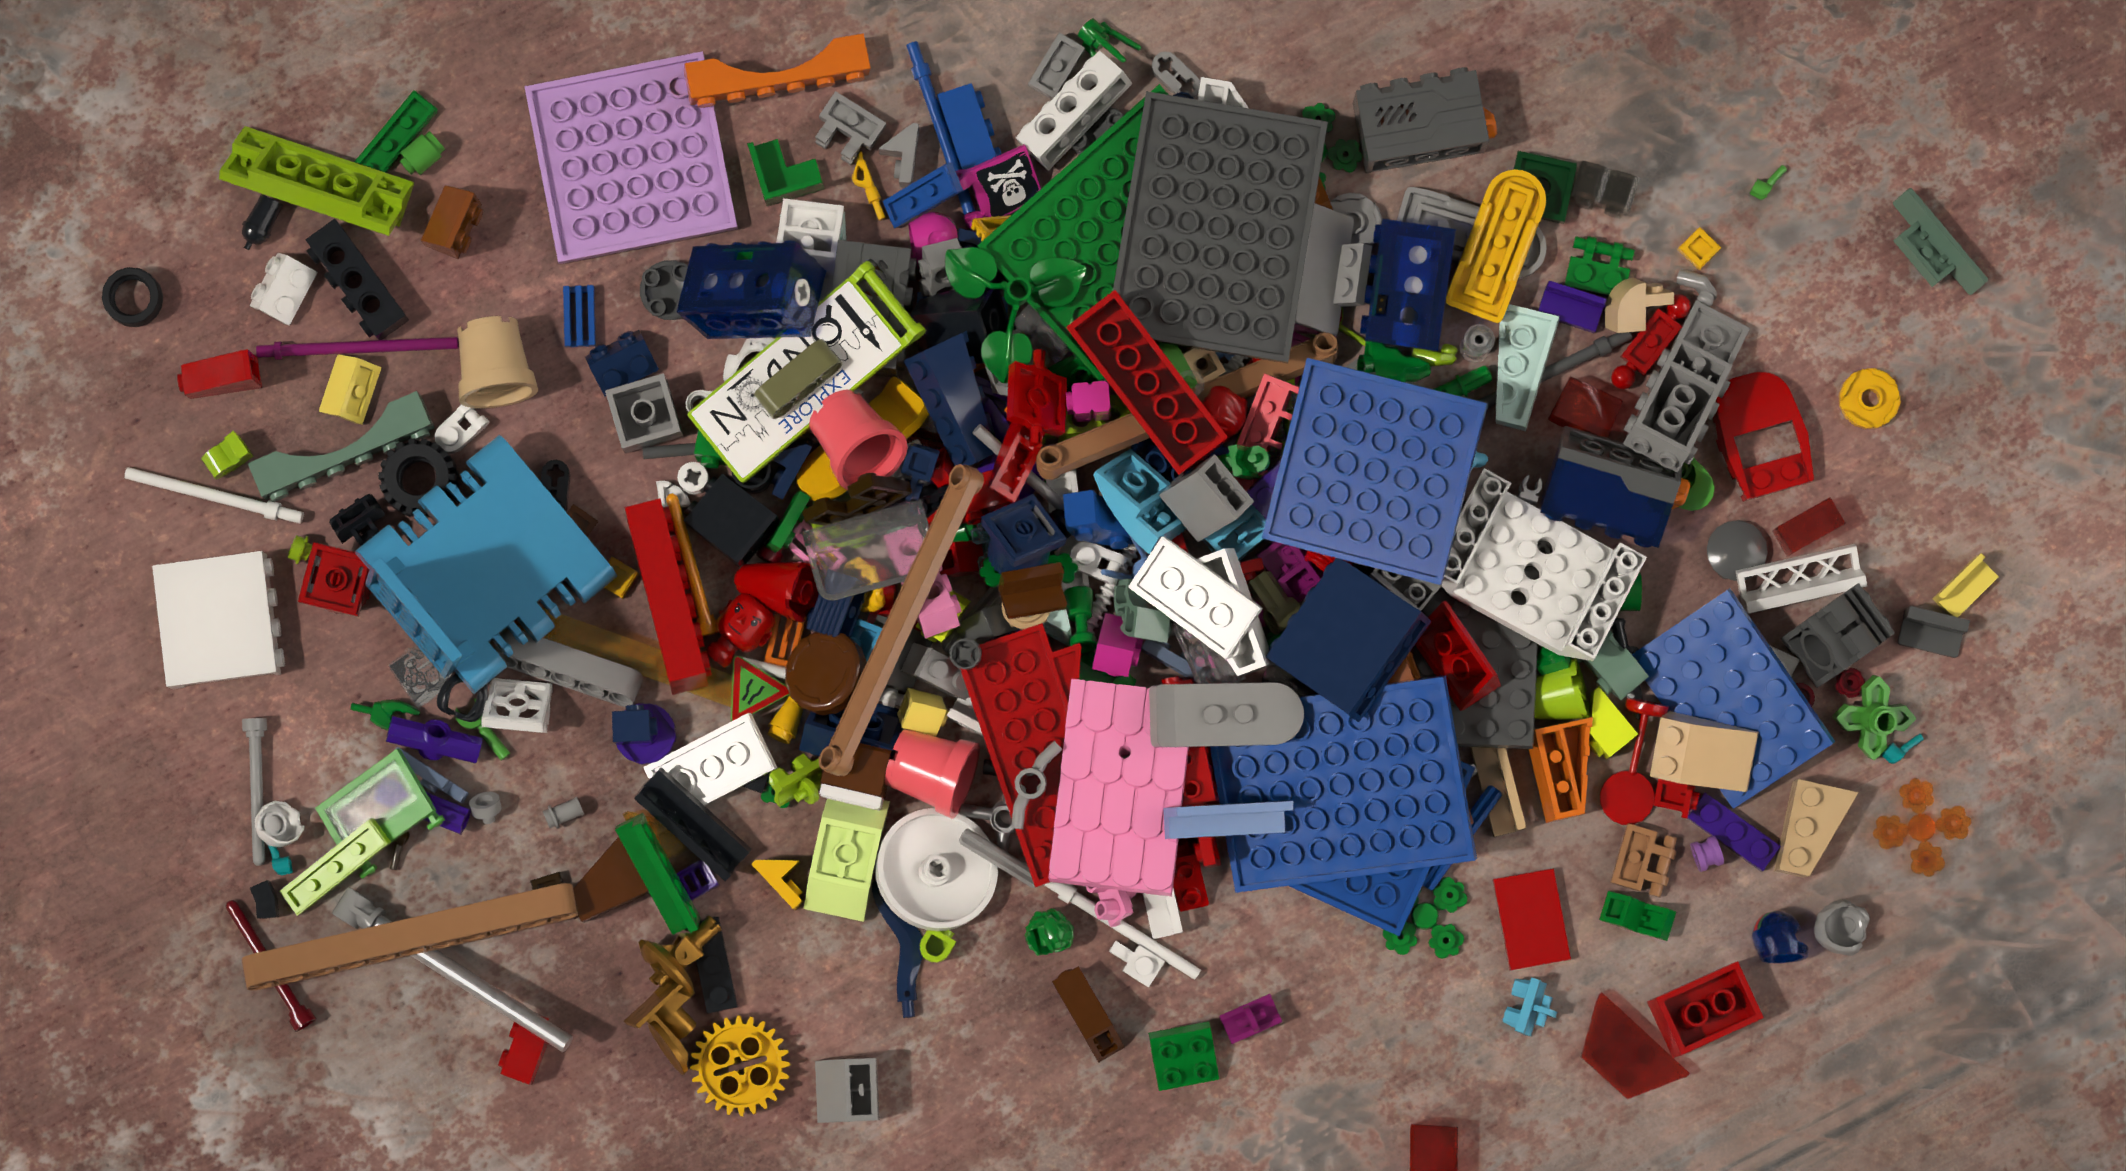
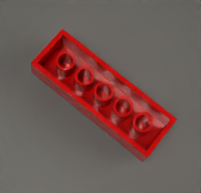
M1116 290L1112 291L1066 327L1180 477L1229 440L1219 424Z
M659 498L624 507L672 695L708 686L707 677L712 676L707 651L700 652V648L704 647L703 636L699 622L693 623L692 619L697 618L692 594H685L684 591L689 589L688 578L684 564H677V561L682 560L677 536H670V532H674L669 506L663 507Z

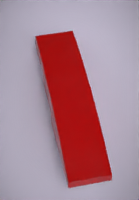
M1013 422L1010 423L1004 437L988 488L1010 502L1015 503L1041 448L1030 447V430Z

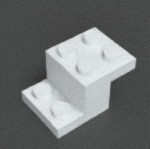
M783 198L775 248L801 271V275H791L793 279H805L808 282L810 299L806 306L814 307L832 290L838 240H840L844 206Z

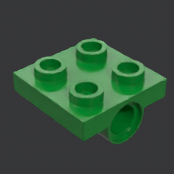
M1209 1021L1148 1033L1159 1091L1220 1080Z

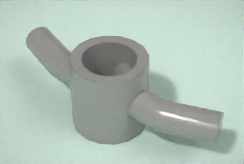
M1053 741L1038 755L1032 768H1026L1016 776L1015 789L1018 792V796L1013 806L1011 828H1024L1025 810L1029 800L1037 798L1046 790L1047 780L1043 772L1047 764L1063 750L1057 742ZM1036 774L1041 780V783L1037 786V792L1027 793L1025 786L1021 785L1022 777L1024 775L1032 776Z

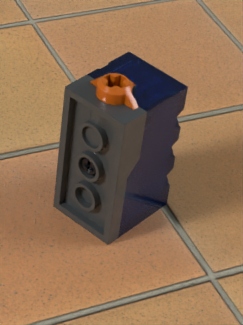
M1564 426L1543 490L1540 513L1545 514L1547 518L1554 521H1562L1564 517L1575 520V525L1584 530H1591L1593 526L1605 529L1604 533L1611 538L1621 539L1622 535L1633 537L1634 543L1641 547L1649 548L1654 546L1659 548L1671 510L1685 503L1690 489V482L1687 479L1681 478L1682 467L1677 473L1661 466L1658 462L1643 454L1636 453L1622 442Z

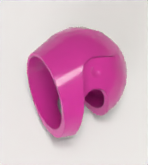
M939 212L923 214L908 224L913 257L917 258V269H919L918 260L922 259V246L958 238V229L953 220Z

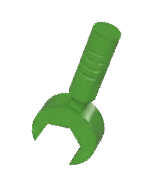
M482 716L475 722H467L456 718L458 723L467 729L478 728L482 738L501 761L511 754L491 728L482 727Z

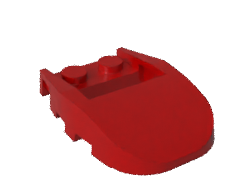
M1753 372L1728 380L1730 384L1722 398L1717 397L1715 401L1720 405L1713 416V423L1716 425L1718 438L1716 442L1719 452L1723 454L1732 480H1737L1743 492V495L1740 496L1742 501H1748L1813 482L1814 474L1808 431L1788 385L1778 376L1767 372ZM1792 421L1800 453L1743 469L1734 437Z

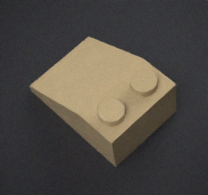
M1669 711L1660 718L1650 777L1680 784L1747 792L1759 732Z

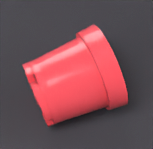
M846 389L826 397L821 402L824 406L817 413L814 410L809 426L830 459L831 470L839 484L848 490L847 486L857 482L858 478L863 474L876 473V475L883 477L893 475L902 464L907 453V440L905 436L891 422L883 420L859 393L854 394L852 390Z
M904 729L894 745L893 750H896L893 760L889 759L885 774V785L934 806L936 812L954 819L960 812L962 803L964 804L976 773L980 754L979 743L963 739L956 742Z

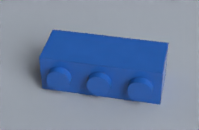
M970 83L937 94L961 170L972 168L1001 155L999 146L993 148L990 139L991 136L995 135L990 118L984 120L981 108L985 107V103L980 90L974 91L973 85Z

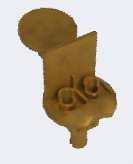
M709 915L699 924L698 930L690 934L687 932L685 934L680 933L672 944L659 945L643 939L638 942L644 961L649 963L655 971L649 980L657 986L659 984L660 986L624 1020L627 1025L638 1029L647 1022L656 1043L674 1068L682 1075L688 1071V1053L680 1040L688 1035L696 1026V1022L681 1007L695 994L692 981L684 968L704 955L702 947L722 930L719 924L716 925V921Z

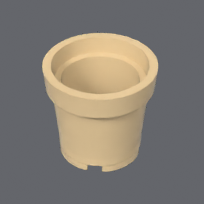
M501 316L484 317L467 322L468 328L465 330L461 326L457 329L462 378L458 383L459 402L461 405L470 408L503 407L525 401L537 394L538 386L534 372L528 367L517 319L509 317L510 322H502Z

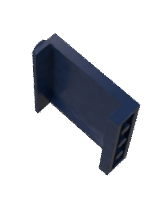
M1336 558L1334 562L1327 565L1323 572V577L1316 587L1307 593L1305 602L1298 612L1289 618L1287 627L1281 636L1272 642L1266 658L1343 710L1351 718L1360 722L1431 623V620L1421 611L1343 559Z

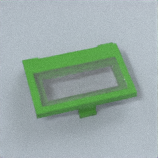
M401 749L391 752L315 807L336 845L371 818L376 820L391 843L426 817L431 822L427 825L429 830L439 827L445 820L442 815L439 816L436 813L434 805ZM369 861L361 866L363 871L359 876L363 879L367 875H372L377 866Z

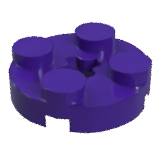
M650 703L635 704L644 705V710H650L652 717H657L658 735H653V743L621 744L616 746L621 754L630 761L641 765L655 763L668 755L676 742L674 721L660 706Z

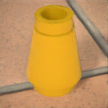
M790 696L768 724L770 729L767 733L773 739L785 744H790L791 739L796 738L803 708Z

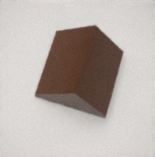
M859 743L853 756L854 762L851 771L846 776H836L823 770L820 783L882 797L885 800L887 793L885 774L889 759H891L892 750Z

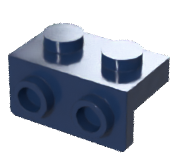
M640 330L625 332L617 338V341L607 346L604 344L593 348L589 355L585 356L604 397L606 396L605 390L635 382L659 370Z

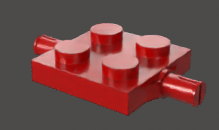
M1042 349L1033 351V365L1014 361L1009 365L1007 421L1025 426L1030 430L1029 446L1033 448H1041L1043 446V432L1056 437L1065 433L1067 378L1056 375L1049 369H1046V351H1042Z

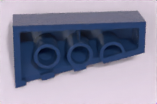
M967 331L904 360L954 467L958 464L970 466L994 454L992 450L972 433L979 424L996 437L990 414L984 412L982 401L985 396L982 386H977L973 369L977 368L974 356H969L966 343L969 342Z

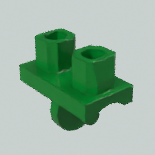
M1231 445L1228 446V454L1217 456L1234 477L1248 480L1259 478L1258 473L1265 471L1270 464L1269 452L1261 446Z

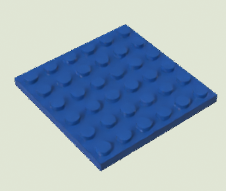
M1307 358L1262 539L1442 585L1488 403Z

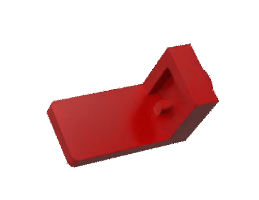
M1178 838L1173 887L1178 908L1181 912L1209 905L1200 862L1196 858L1194 838Z

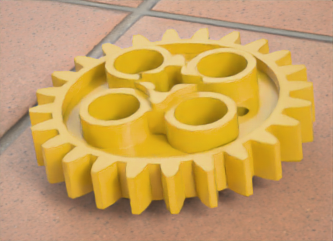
M737 1016L736 1023L732 1025L729 1018L726 1017L724 1018L725 1027L721 1028L717 1023H713L715 1033L711 1034L704 1031L703 1034L707 1041L705 1043L696 1041V1045L702 1050L700 1053H691L692 1057L699 1060L698 1064L690 1066V1069L699 1071V1075L694 1077L692 1082L702 1083L697 1093L700 1094L707 1091L709 1095L705 1100L706 1104L714 1099L717 1101L716 1111H719L723 1105H726L727 1115H731L734 1108H738L739 1115L744 1116L746 1107H749L752 1114H756L757 1104L767 1109L766 1099L768 1097L774 1101L778 1100L774 1093L775 1089L782 1091L786 1089L779 1082L780 1079L790 1078L788 1074L782 1072L783 1068L791 1066L790 1062L782 1061V1057L787 1055L789 1050H779V1046L783 1043L784 1039L774 1040L772 1038L776 1032L775 1028L766 1033L764 1031L765 1021H762L755 1027L754 1017H750L747 1024H743L742 1017ZM752 1037L758 1041L759 1050L756 1054L750 1056L743 1051V1043L746 1039ZM718 1047H725L730 1055L729 1060L722 1065L717 1064L713 1059V1053ZM761 1056L767 1057L765 1062L744 1068L745 1073L743 1075L739 1071H732L719 1076L714 1075V1071L737 1064L736 1058L738 1057L742 1061H749ZM758 1067L764 1068L768 1073V1079L763 1085H756L752 1081V1072ZM728 1076H732L738 1081V1089L733 1094H727L722 1089V1082Z

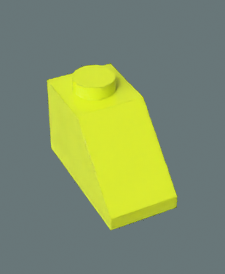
M1600 687L1591 692L1590 718L1593 717L1592 727H1590L1589 739L1591 741L1589 746L1598 757L1603 755L1608 759L1637 736L1638 733Z

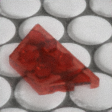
M1602 992L1597 995L1580 1057L1625 1099L1685 1078L1690 1074Z

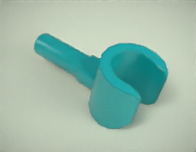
M1918 734L1900 748L1892 742L1881 755L1889 763L1895 764L1911 748L1923 741L1924 738L1921 734Z
M268 846L272 854V867L277 874H291L293 867L290 856L280 858L277 847Z

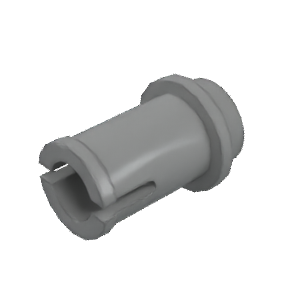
M577 797L555 807L549 805L548 810L543 811L549 828L556 826L557 829L560 828L559 824L584 815Z

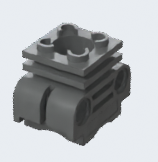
M1858 583L1780 639L1788 650L1800 659L1806 669L1807 676L1815 687L1818 688L1860 660L1895 632L1891 628L1888 619L1874 605L1869 593Z

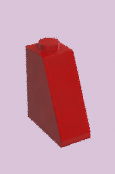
M248 349L182 364V373L177 374L179 390L184 392L185 396L189 399L262 388L259 360Z

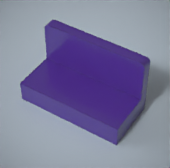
M1548 281L1538 311L1559 316L1560 323L1595 333L1607 299Z

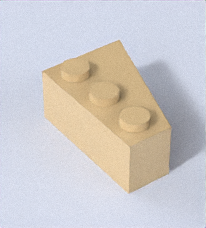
M1800 779L1793 781L1779 844L1781 847L1778 849L1774 871L1802 878L1809 877L1859 792Z

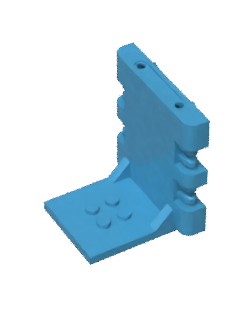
M500 435L466 461L469 468L484 484L482 487L466 470L460 475L462 481L474 492L469 498L466 499L459 488L451 482L445 486L450 495L459 504L458 507L437 485L418 500L421 507L436 523L433 526L427 517L419 509H416L413 512L414 519L426 530L421 537L418 538L412 528L404 521H401L398 527L411 542V545L408 546L390 525H387L355 551V554L369 569L365 585L444 679L455 671L473 694L477 693L507 668L505 661L489 643L491 640L509 658L513 654L512 647L500 636L502 631L508 628L522 645L526 644L528 639L516 625L515 621L517 620L537 643L555 628L554 623L538 602L540 601L555 618L560 616L561 613L558 606L547 596L552 590L555 589L566 604L572 606L576 603L573 596L562 584L563 581L568 584L583 604H585L617 577L616 572L515 450Z

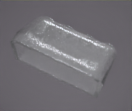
M921 499L802 531L819 594L824 599L833 601L904 582L929 529Z

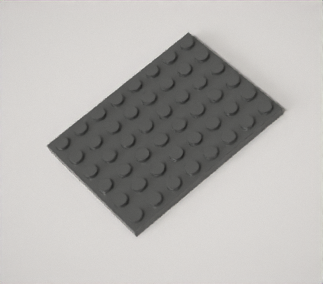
M1146 91L1113 291H1117L1155 342L1288 364L1328 122Z

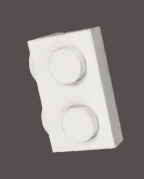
M277 253L276 256H273L268 261L265 268L266 275L262 283L257 284L252 291L250 306L290 326L318 272L288 255Z

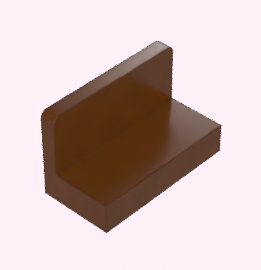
M1061 562L1001 572L998 589L1008 619L1066 609L1067 602L1061 586L1064 575Z

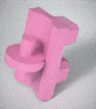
M1086 886L1088 892L1098 893L1100 901L1095 904L1094 909L1097 919L1108 920L1110 927L1120 925L1124 918L1134 913L1131 898L1137 892Z

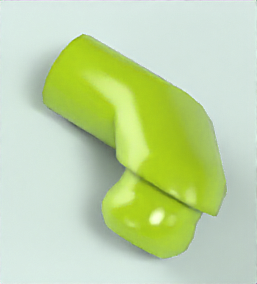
M1443 344L1441 352L1415 347L1412 356L1430 363V366L1451 365L1457 359L1455 355L1458 350L1456 346L1450 344Z

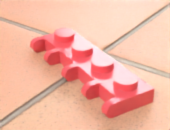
M1264 374L1237 444L1246 447L1261 446L1268 452L1271 446L1281 449L1283 443L1275 441L1274 438L1282 417L1288 420L1292 419L1293 414L1286 412L1285 409L1292 392L1298 394L1299 387ZM1268 470L1258 473V475L1263 476ZM1234 477L1245 491L1258 480V478L1248 480Z

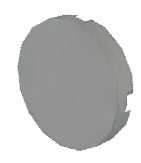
M1346 193L1333 199L1330 203L1334 211L1354 219L1351 244L1365 243L1371 246L1375 244L1382 228V217L1377 205L1368 197L1359 193Z

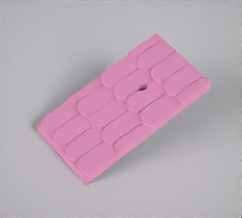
M1071 679L1049 866L1050 882L1172 897L1178 838L1165 839L1163 808L1182 807L1189 747L1152 746L1150 737V688ZM1125 755H1129V757L1125 759L1122 758Z

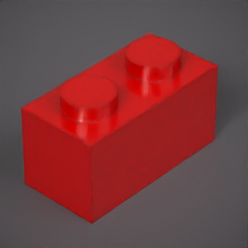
M945 447L938 450L940 454L931 479L938 488L943 485H949V475L954 468Z

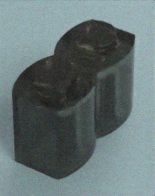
M1582 160L1570 199L1575 200V205L1580 208L1592 210L1593 206L1605 209V215L1621 219L1622 215L1628 216L1640 178L1629 173Z

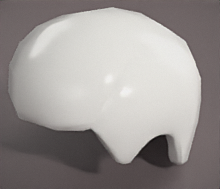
M272 801L262 806L255 818L257 835L268 846L280 848L297 841L304 831V825L300 822V812L286 802Z

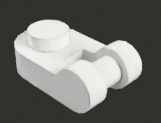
M460 405L437 428L435 442L447 453H456L485 429L490 421L484 415L480 416L474 408ZM464 418L471 423V426L466 431L459 425Z
M1086 541L1077 543L1070 551L1072 563L1077 564L1079 572L1113 586L1117 585L1119 579L1101 574V569L1097 568L1101 558L1110 561L1107 570L1119 572L1121 566H1125L1128 559L1120 553Z

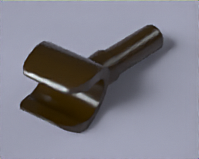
M409 831L393 841L396 845L390 865L392 870H397L401 851L410 837Z

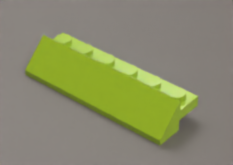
M244 126L232 143V153L219 171V180L388 236L395 226L400 227L414 186L412 181Z

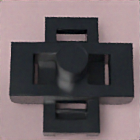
M367 494L361 499H355V503L346 509H340L339 513L330 519L329 523L342 544L354 536L358 544L362 546L379 532L374 522L383 517L385 513L372 494Z

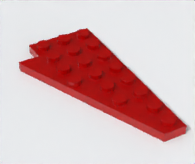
M1043 623L980 644L982 657L979 664L972 669H960L1011 819L1014 802L1018 796V792L1015 789L1016 776L1022 770L1032 768L1038 755L1053 741L1057 742L1063 749L1071 679L1079 680L1081 644L1078 643L1053 652ZM1063 750L1047 764L1043 772L1047 780L1046 790L1037 798L1029 800L1025 810L1024 828L1015 829L1035 887L1050 883L1049 866ZM1036 774L1032 776L1024 775L1021 780V785L1025 786L1026 792L1030 794L1036 793L1037 786L1041 783L1040 778Z

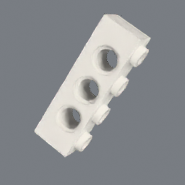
M1099 50L1085 62L1083 68L1072 79H1069L1063 85L1062 90L1042 107L1041 112L1031 122L1023 126L1016 139L1021 145L1024 144L1027 147L1028 153L1049 171L1133 83L1121 68ZM1097 84L1095 88L1089 90L1093 85ZM1055 128L1051 133L1047 134L1049 130Z

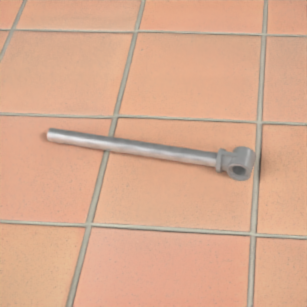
M350 887L346 889L332 912L333 915L356 929L359 927L364 929L392 922L385 918L386 910L381 907L375 908L373 901ZM433 950L411 955L561 1052L566 1051L571 1044L573 1036L441 952Z

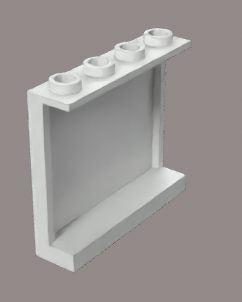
M263 551L152 566L166 687L178 689L192 684L267 674L281 675L280 667L285 666L283 649H278L277 637L281 636V625L279 618L274 617L273 607L278 605L276 589L271 588L270 576H274L272 558H267V554Z

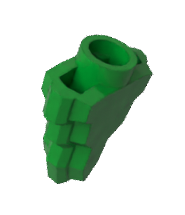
M1367 339L1364 354L1359 355L1357 360V370L1366 373L1376 372L1378 376L1402 382H1417L1431 374L1430 363L1416 356L1403 355L1397 348L1385 346L1380 340Z

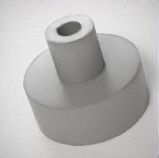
M495 792L479 793L469 801L472 816L477 819H483L484 824L493 823L495 816L502 810L499 795Z

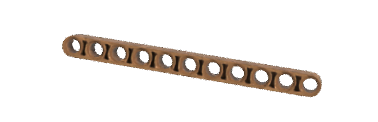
M563 883L258 952L241 958L246 988L251 991L271 988L556 923L578 916L572 884Z

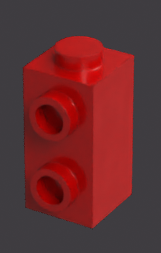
M540 1015L544 1019L549 1020V1018ZM514 1022L509 1037L513 1038L509 1050H503L498 1066L502 1067L500 1074L525 1084L533 1085L548 1043Z

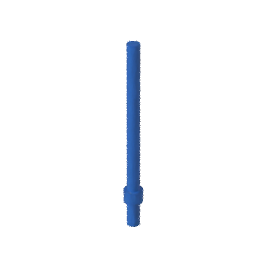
M911 42L906 45L913 64L911 70L915 81H918L946 163H952L955 171L961 170L930 79L932 73L929 64L924 62L918 42ZM968 188L957 194L964 215L974 212L975 208Z

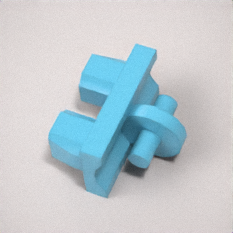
M1532 977L1530 981L1515 979L1511 995L1523 998V1006L1521 1010L1507 1007L1503 1022L1515 1028V1031L1531 1037L1534 1025L1544 1027L1547 1016L1556 1018L1558 1012L1550 1009L1553 998L1544 995L1547 983Z

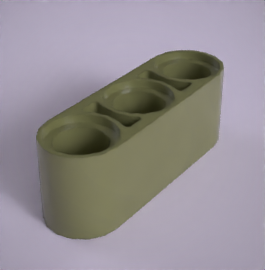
M824 339L817 340L763 383L755 391L754 396L772 419H778L835 374L842 366V362Z

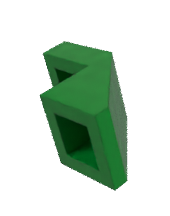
M1608 891L1599 920L1645 936L1668 941L1677 912L1645 903L1631 896Z

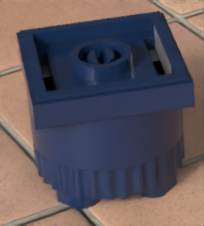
M1034 494L981 517L980 523L990 536L987 556L991 566L1000 575L1001 572L1046 565L1050 551L1064 546L1066 543V537Z

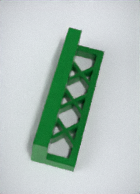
M644 813L617 825L615 831L672 935L686 928L690 933L698 930L701 918Z

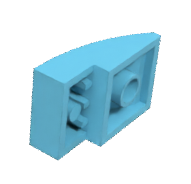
M1131 448L1094 472L1093 476L1108 507L1125 531L1149 555L1162 536L1172 540L1186 529L1159 496L1171 483Z

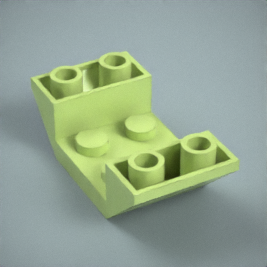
M831 799L826 800L808 877L804 909L864 922L882 831L884 832L890 801L884 800L882 810L878 811Z

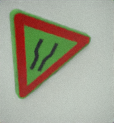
M740 656L733 658L731 721L747 713L754 714L790 695L787 686Z

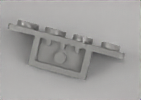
M1315 203L1295 323L1336 336L1338 334L1341 307L1364 305L1372 246L1365 243L1351 244L1354 224L1352 217Z

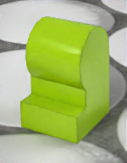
M235 431L229 433L224 437L225 440L211 448L201 458L215 479L224 477L254 457Z

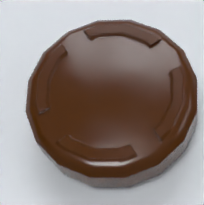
M814 632L803 638L791 652L785 669V684L790 697L805 710L819 715L836 714L847 707L867 661L862 648L849 636L840 633L838 636L832 637V635H827V633Z

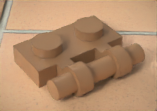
M1628 823L1610 883L1640 892L1645 880L1652 883L1649 895L1661 898L1663 887H1667L1669 881L1667 873L1671 860H1675L1677 853L1674 850L1677 838L1665 835L1663 846L1655 844L1658 832ZM1651 854L1659 856L1655 873L1647 871Z

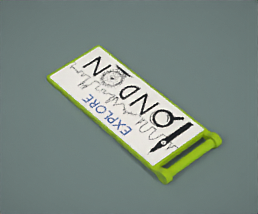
M870 261L861 264L843 283L688 412V417L740 482L745 483L810 429V417L814 410L818 413L824 406L821 402L826 397L846 389L854 392L902 350L921 338L926 332L922 324L914 321L874 272L875 267ZM865 279L907 330L903 337L897 334L857 285L859 282ZM824 339L842 362V366L835 374L778 419H772L754 396L755 391L808 346L817 340Z

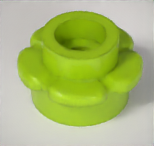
M296 535L287 558L295 560V564H299L300 560L306 561L313 545L308 543L309 537L305 536L303 538Z

